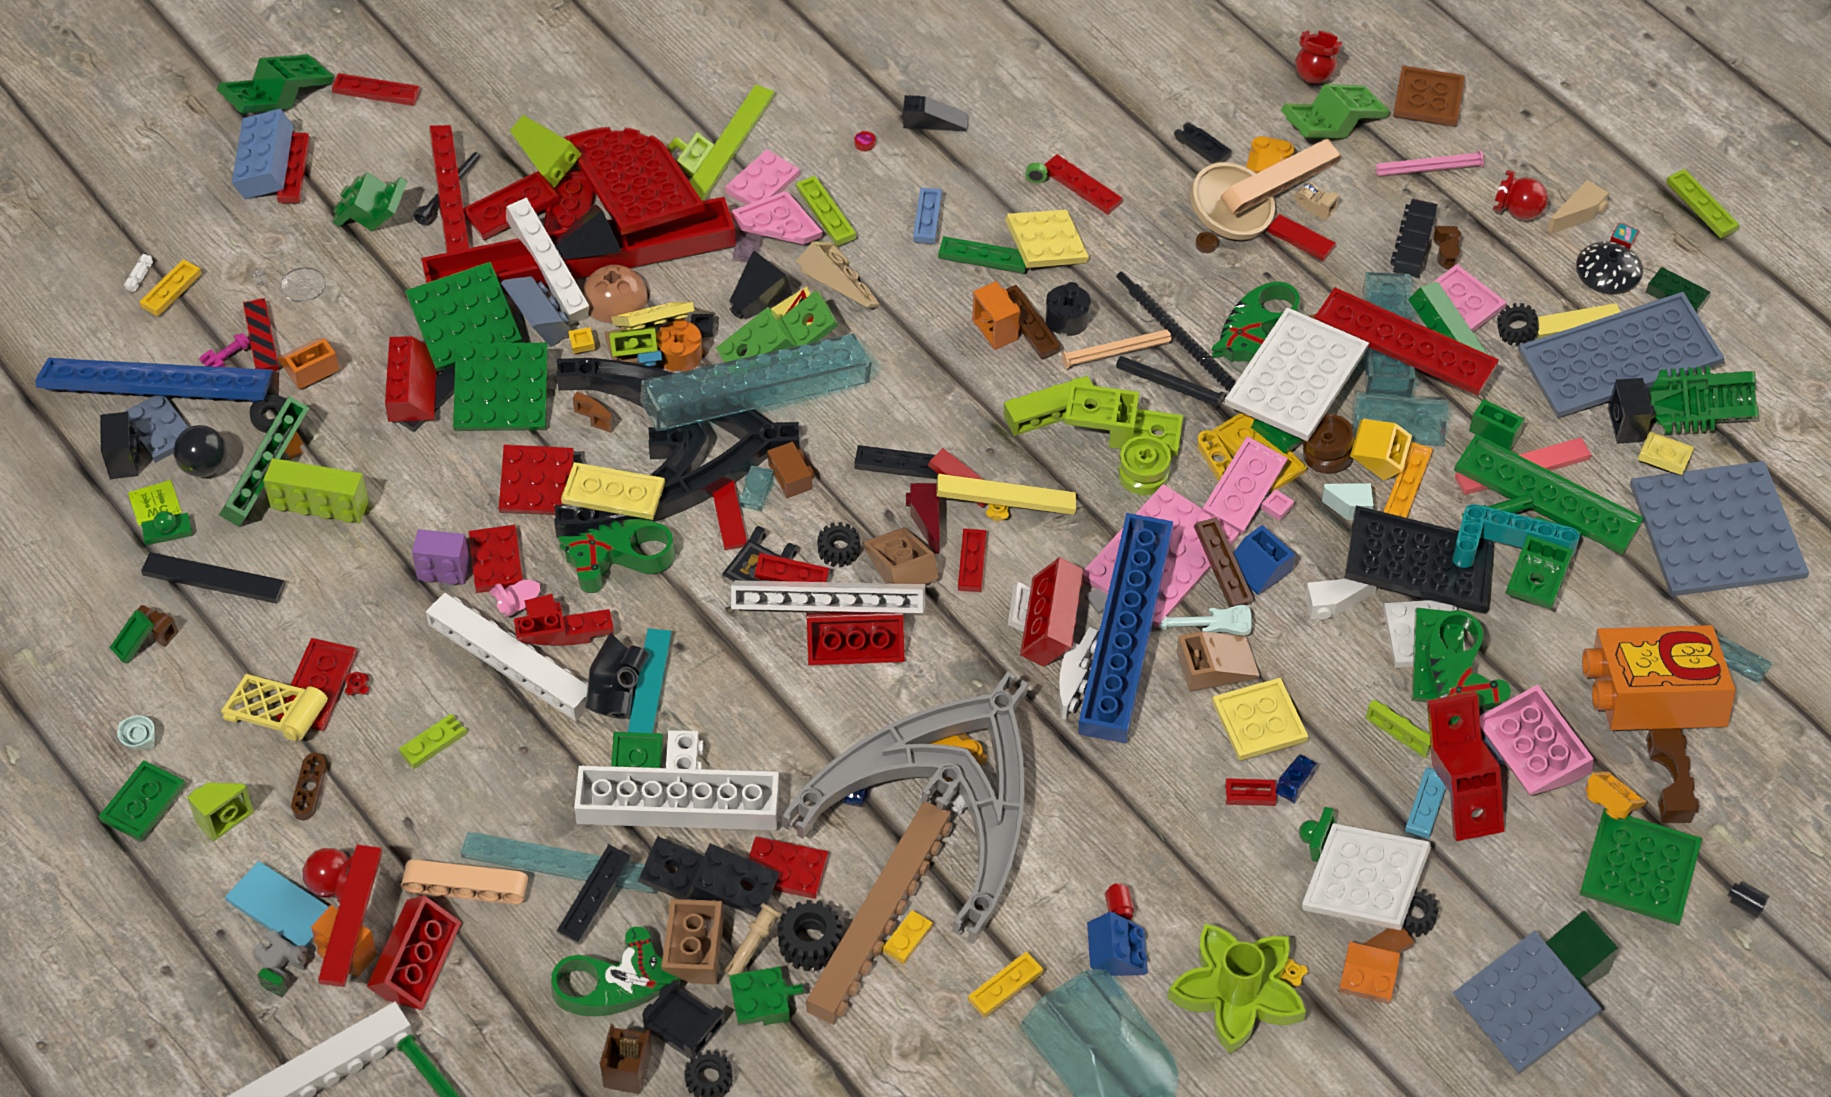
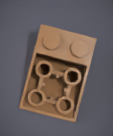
M1203 631L1178 636L1176 652L1189 691L1260 678L1246 637Z

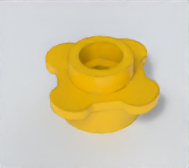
M987 503L989 506L988 510H986L987 517L994 521H1002L1009 517L1007 510L1010 506Z
M1288 959L1286 969L1279 979L1290 986L1298 987L1301 985L1302 977L1307 975L1308 969L1304 965L1300 966L1294 963L1293 959Z

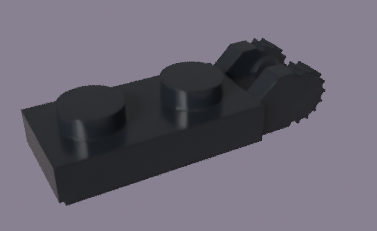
M1190 122L1183 124L1184 131L1179 128L1174 131V136L1180 143L1187 145L1212 164L1224 162L1231 156L1232 151L1230 148L1202 128H1198Z

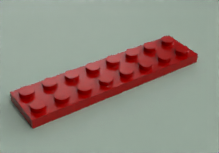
M1334 287L1314 317L1315 320L1369 342L1368 347L1477 396H1479L1498 366L1499 359L1336 287Z

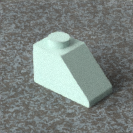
M1371 483L1324 484L1322 502L1345 519L1353 520L1356 505L1373 509Z

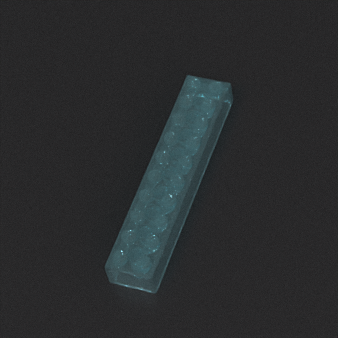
M849 334L641 381L640 402L656 431H661L870 383L872 362L856 336Z

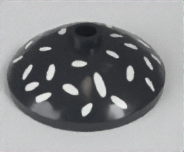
M1603 241L1590 244L1580 252L1576 262V271L1581 281L1589 288L1600 293L1617 295L1631 291L1640 283L1643 275V265L1638 255L1630 248L1616 242Z

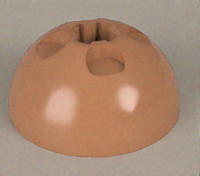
M607 265L597 269L588 277L582 289V294L589 304L588 314L596 320L613 323L612 316L644 309L648 299L647 289L641 277L630 268L621 265Z

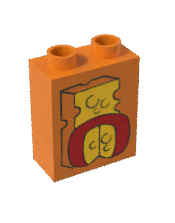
M1713 625L1597 628L1594 648L1583 650L1582 669L1585 678L1595 677L1592 685L1593 707L1595 710H1605L1610 730L1728 727L1736 689Z

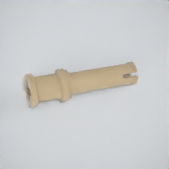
M762 903V909L757 918L749 924L750 931L724 971L730 975L742 973L764 938L769 937L771 927L777 918H781L782 914Z

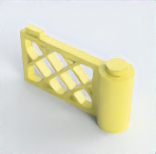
M246 674L221 712L224 720L235 723L238 720L282 731L287 739L296 741L303 739L328 699L322 691L314 687H307L305 690ZM250 683L258 686L257 689L245 693ZM272 689L277 690V694L265 698V692ZM258 695L261 696L262 700L251 705L248 704V699ZM297 695L293 701L285 704L283 698ZM280 700L281 706L272 710L268 709L267 705ZM244 701L245 707L236 711L232 710L236 704ZM264 707L265 712L260 715L253 716L251 714L252 711ZM284 712L280 722L272 721L271 717Z

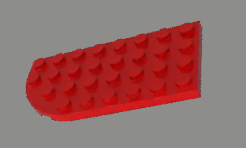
M603 127L563 137L570 141L582 154L576 163L621 235L631 234L638 230L651 228L655 225L672 222L676 219L705 211L703 201L666 146L655 136L650 135L648 137L642 135L640 130L625 127L624 131H611V127Z

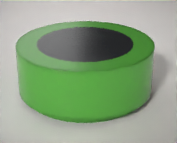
M1031 163L1026 167L1025 177L1030 182L1041 183L1047 178V168L1040 163Z

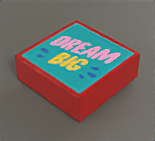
M1619 222L1610 238V242H1616L1631 249L1639 234V230Z

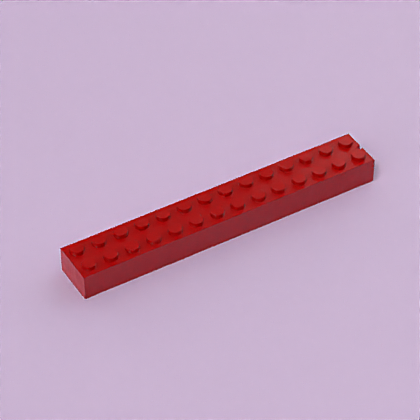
M724 196L704 200L705 211L682 217L672 222L655 225L651 228L638 230L631 234L621 235L612 219L607 220L621 249L620 252L566 260L564 257L561 258L573 279L590 276L597 269L607 265H621L631 268L736 246L735 227ZM569 228L547 232L554 246L557 245L556 240ZM518 238L421 258L426 283L491 262L503 294L508 292L501 282L507 279L533 277L537 283L542 281L544 285H548L535 259Z

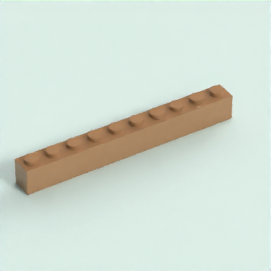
M923 801L806 999L807 1013L833 1025L838 1017L842 1018L845 1015L849 998L851 996L855 997L860 987L859 981L862 976L866 977L868 975L874 955L878 956L881 953L884 938L886 935L890 936L896 924L894 922L898 915L902 916L906 909V900L909 895L913 896L915 894L920 876H925L928 872L931 857L937 856L941 848V840L950 834L953 826L950 823L951 812L944 809L941 811L935 805Z

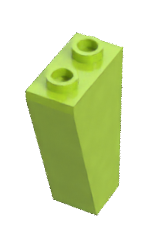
M522 115L510 129L511 134L541 175L554 188L582 155L570 141L525 115Z

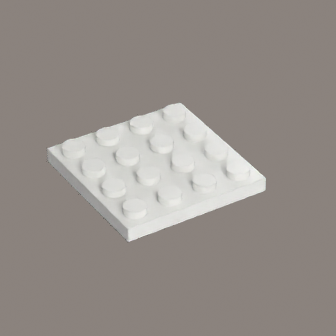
M1333 823L1303 900V910L1401 930L1431 848L1430 842Z

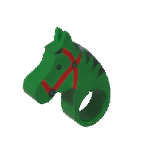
M1275 281L1258 286L1248 292L1236 304L1223 326L1220 340L1212 346V351H1214L1212 358L1225 357L1231 362L1247 361L1250 363L1265 341L1266 336L1269 335L1284 313L1268 311L1262 305L1272 299H1281L1292 305L1290 309L1299 312L1300 296L1298 291L1288 283Z
M619 520L590 528L577 536L558 537V541L561 543L559 547L565 551L567 563H571L577 569L579 586L586 593H596L602 588V576L608 572L612 564H618L644 574H655L667 569L675 559V548L671 531L666 526L650 520ZM648 541H659L666 544V547L655 555H640L633 550L637 545L639 546Z
M1459 610L1450 611L1438 619L1426 648L1428 677L1436 698L1475 691L1478 695L1479 711L1492 710L1508 700L1511 695L1510 685L1501 679L1488 681L1484 676L1471 671L1472 663L1483 640V630L1479 621L1467 612ZM1448 624H1457L1466 628L1473 638V647L1465 651H1457V653H1455V650L1447 649L1440 638V628ZM1460 716L1451 717L1448 724L1457 723Z

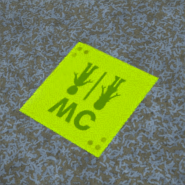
M171 480L128 492L138 526L141 525V522L153 520L155 515L161 511H169L173 515L182 513Z

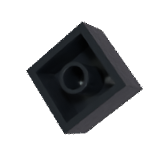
M1643 378L1615 380L1607 409L1617 444L1644 442L1646 434L1650 432V422L1655 416L1654 406L1650 405L1649 388L1645 387Z
M128 411L101 414V454L109 478L117 479L138 476V467L142 466V461L137 448H141L140 435L137 434L135 420H131Z

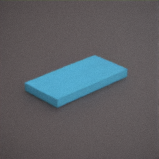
M260 861L225 896L226 902L268 930H275L281 935L282 939L288 941L293 946L304 945L307 949L314 942L311 926L328 909L327 905Z

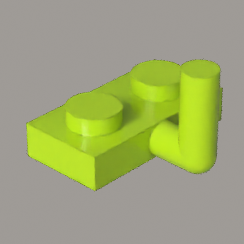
M696 132L688 144L679 137H675L666 148L670 154L677 147L682 151L676 163L684 173L692 177L714 144Z

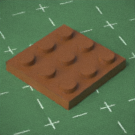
M1402 65L1393 116L1457 126L1465 75Z

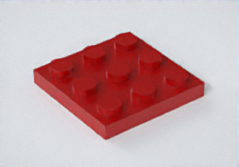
M504 444L499 512L555 515V505H567L562 504L561 498L573 466L574 448Z

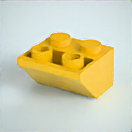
M1362 419L1359 422L1350 457L1382 480H1386L1403 471L1412 435L1396 423Z

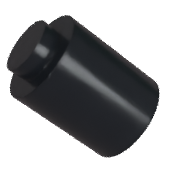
M1741 881L1740 884L1734 883L1728 894L1731 897V904L1756 918L1759 917L1770 897L1744 881Z

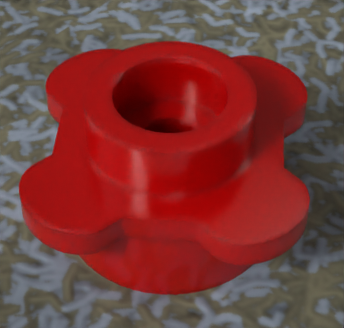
M352 672L345 677L347 683L345 693L349 696L353 694H367L369 692V687L367 686V682L370 679L369 676L361 672Z

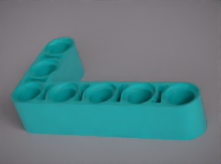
M1470 504L1464 511L1452 560L1455 565L1467 568L1474 563L1480 538L1523 548L1527 535L1573 549V557L1580 535L1577 530L1568 526L1478 504Z

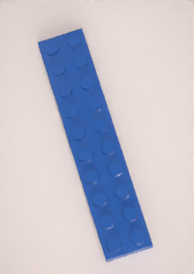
M48 358L35 382L36 388H45L46 390L66 389L68 391L84 390L93 393L102 391L115 394H157L159 396L175 395L184 398L193 396L204 397L205 399L226 398L227 400L248 399L250 401L264 400L274 375L273 370Z

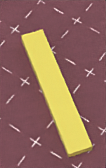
M938 474L937 477L938 497L1074 515L1076 511V492Z

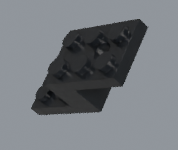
M657 836L637 882L681 900L713 901L714 899L722 901L725 905L757 918L762 909V903L767 905L780 873L709 843L705 855H701ZM666 864H673L677 868V872L668 873L664 866ZM743 881L751 883L753 890L746 891L742 889L740 883Z

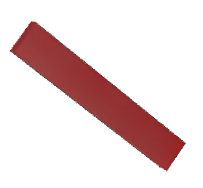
M356 844L318 977L319 984L345 988L383 851L381 847Z

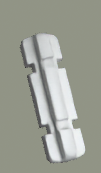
M141 255L129 275L130 278H127L124 283L127 291H136L139 286L138 284L141 283L153 263L151 256Z

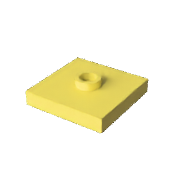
M1650 432L1638 460L1683 475L1694 447Z

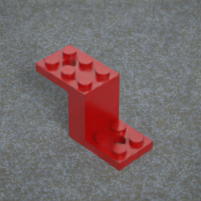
M1473 691L1427 700L1432 767L1450 793L1454 839L1457 842L1504 832L1500 766L1481 740L1477 693ZM1460 716L1457 723L1448 724L1451 717ZM1478 808L1483 809L1479 816L1472 817L1474 810Z

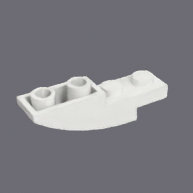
M1088 628L1080 645L1073 643L1071 649L1065 652L1061 665L1058 694L1062 719L1066 720L1070 712H1075L1079 703L1078 697L1080 693L1084 694L1088 683V680H1086L1087 668L1090 663L1089 657L1095 652L1098 638V630L1094 628Z

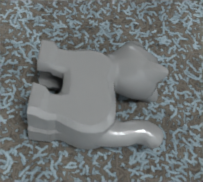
M272 930L266 936V939L272 944L269 949L265 950L264 945L260 942L252 950L253 956L262 963L263 967L283 977L285 984L289 981V977L281 969L288 960L293 966L300 970H305L304 964L307 961L308 949L304 945L293 946L288 941L282 939L281 935L275 930Z

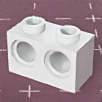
M668 731L666 768L702 769V762H698V755L703 756V741H699L698 731Z

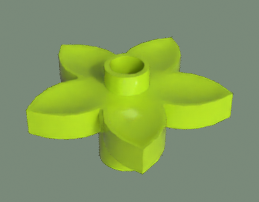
M1206 923L1204 924L1199 941L1198 956L1202 967L1191 969L1179 976L1169 988L1167 997L1177 1006L1189 1011H1215L1214 1031L1220 1044L1229 1054L1242 1047L1250 1038L1256 1017L1268 1024L1291 1025L1304 1021L1306 1014L1303 1002L1297 992L1290 985L1279 980L1286 969L1290 951L1289 937L1271 936L1259 939L1254 943L1238 942L1229 932Z

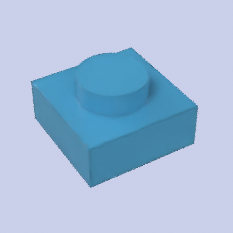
M659 350L636 354L637 362L643 363L646 366L657 365L656 361L662 360L661 351Z

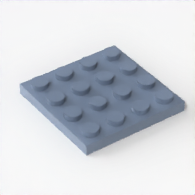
M1535 930L1453 992L1455 998L1518 1074L1522 1073L1602 1012L1599 1005Z

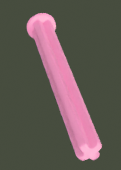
M1479 150L1477 153L1378 163L1376 164V174L1378 176L1471 166L1482 168L1484 157L1482 151Z

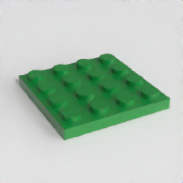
M491 262L405 290L436 372L455 366L456 343H522L521 335Z
M456 343L454 431L546 430L548 343Z
M1604 808L1579 895L1679 926L1702 838L1631 816L1616 820L1606 813L1607 809Z

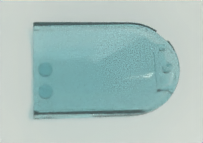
M1106 969L1085 970L1044 995L1021 1021L1022 1031L1074 1097H1175L1178 1076L1171 1054Z

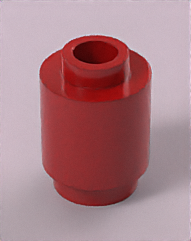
M1120 883L1109 886L1104 893L1108 912L1111 911L1130 921L1133 918L1134 907L1129 887Z

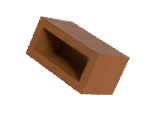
M793 442L767 451L768 466L786 498L812 489L813 470L811 466H806L803 452L801 449L797 450Z

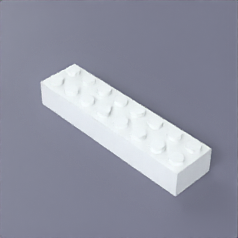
M579 766L574 806L576 824L777 830L779 772Z

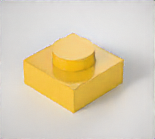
M590 327L568 331L573 354L595 350Z

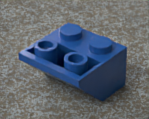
M1264 525L1248 534L1233 552L1248 587L1257 595L1293 570L1295 554Z
M1111 911L1087 922L1091 969L1106 976L1148 974L1143 927Z

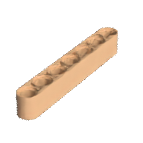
M1329 139L1323 140L1229 187L1222 193L1220 198L1231 212L1236 215L1330 168L1341 159L1342 155Z

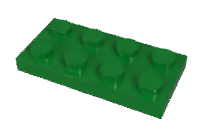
M1416 608L1411 701L1427 702V700L1437 699L1427 673L1426 648L1438 619L1450 611ZM1448 624L1440 628V638L1446 645V648L1455 650V653L1463 651L1464 627L1457 624Z

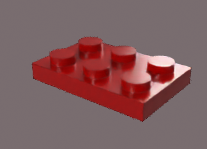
M515 525L468 531L476 593L490 592L498 583L506 589L523 580Z
M755 836L748 859L780 873L773 888L774 891L816 899L827 863L828 851ZM747 881L742 882V884L752 886V884Z

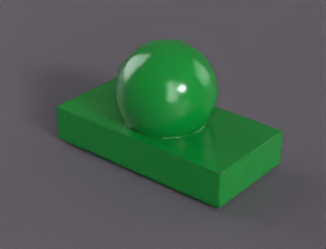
M161 511L155 515L153 520L141 522L145 545L193 536L188 512L173 515L169 511Z
M1324 807L1319 822L1307 820L1299 827V836L1303 842L1310 844L1311 860L1314 862L1319 861L1333 823L1336 824L1333 808Z

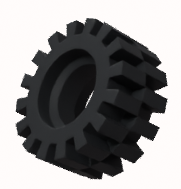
M1513 303L1512 308L1507 305L1505 307L1506 311L1503 309L1500 311V315L1497 316V326L1502 341H1508V345L1511 346L1515 342V346H1519V342L1524 344L1527 343V340L1533 341V336L1537 337L1539 331L1538 316L1535 309H1531L1530 305H1527L1525 308L1524 303H1520L1519 307H1517V303ZM1514 321H1525L1527 323L1522 328H1511L1509 326Z
M838 522V526H835V523H830V528L826 525L824 531L820 530L817 538L818 554L821 560L824 559L825 564L831 562L832 567H835L836 563L839 564V567H843V563H846L848 566L851 565V560L853 562L857 560V556L860 554L859 533H856L854 527L850 529V524L846 523L844 527L843 522ZM834 541H844L848 544L841 549L830 546Z
M1416 887L1410 906H1416L1423 910L1424 916L1422 918H1412L1406 914L1403 928L1410 937L1412 933H1415L1416 937H1420L1421 932L1425 936L1429 930L1432 931L1439 912L1437 900L1432 901L1433 895L1429 893L1426 896L1425 889H1422L1421 893L1417 892L1418 887Z
M706 1050V1055H703L702 1051L697 1052V1058L692 1055L690 1062H687L685 1065L686 1070H684L685 1084L690 1095L693 1093L694 1097H724V1092L728 1094L733 1083L731 1063L727 1061V1057L724 1054L720 1057V1052L716 1050L714 1055H711V1050ZM705 1069H714L719 1074L718 1079L712 1083H703L699 1080L698 1076Z

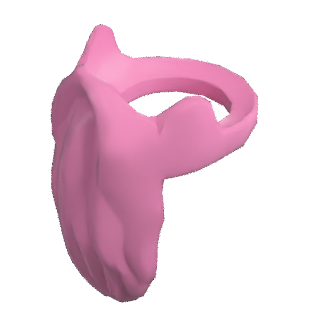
M522 580L507 587L505 590L498 583L490 590L489 594L497 598L499 611L505 614L504 617H508L525 608L524 600L536 598L539 595L540 583L533 580Z

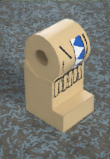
M1306 182L1295 193L1294 199L1305 210L1326 221L1337 210L1339 194L1333 191L1328 194L1318 189L1315 184Z

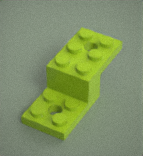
M1071 383L1064 424L1110 430V448L1122 449V446L1129 439L1136 436L1148 435L1156 437L1167 445L1171 456H1178L1183 415L1138 409L1140 392ZM1093 404L1096 408L1088 409L1085 405ZM1160 430L1163 434L1155 435L1152 431Z

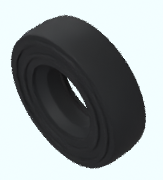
M270 394L266 395L264 400L254 401L249 412L253 426L257 430L267 433L275 418L265 419L262 417V413L270 408H276L280 411L286 399L279 395Z

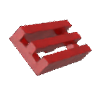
M1226 778V805L1276 806L1275 780ZM1231 788H1247L1246 790H1231ZM1256 789H1270V791H1267V790H1256Z

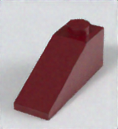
M910 483V492L906 493V507H910L912 519L933 552L939 554L940 529L937 483Z

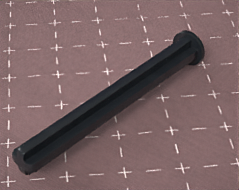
M1120 356L1117 360L1116 367L1118 369L1214 405L1215 409H1218L1223 401L1224 392L1222 391L1218 393L1124 356Z

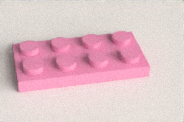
M1247 436L1204 505L1202 512L1212 517H1217L1243 534L1288 458Z

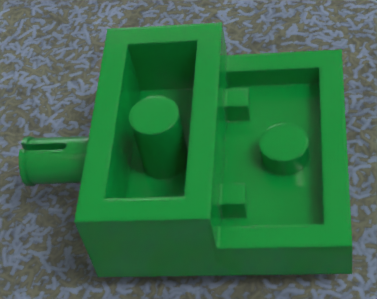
M780 966L729 975L738 1026L763 1021L764 1026L790 1021L788 996L804 994L802 983L786 986L782 979Z

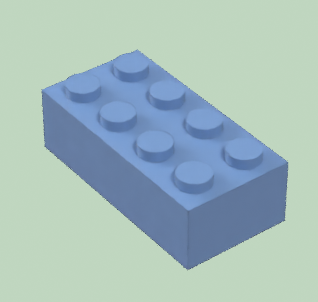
M281 108L242 119L232 184L244 199L283 190L293 124Z

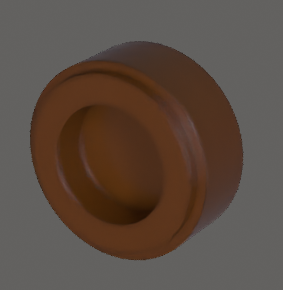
M1211 232L1198 234L1195 243L1198 251L1212 253L1217 249L1218 238L1215 234Z

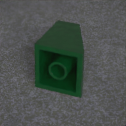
M1585 910L1545 942L1584 989L1610 972L1619 949Z

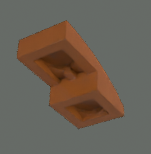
M580 392L575 393L573 397L574 412L590 417L591 426L612 433L614 430L613 421L609 411L591 397Z
M1402 926L1401 930L1388 928L1363 945L1402 953L1412 948L1414 941Z

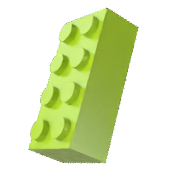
M272 458L263 480L270 508L278 511L314 515L324 519L332 518L348 523H361L369 502L363 473Z

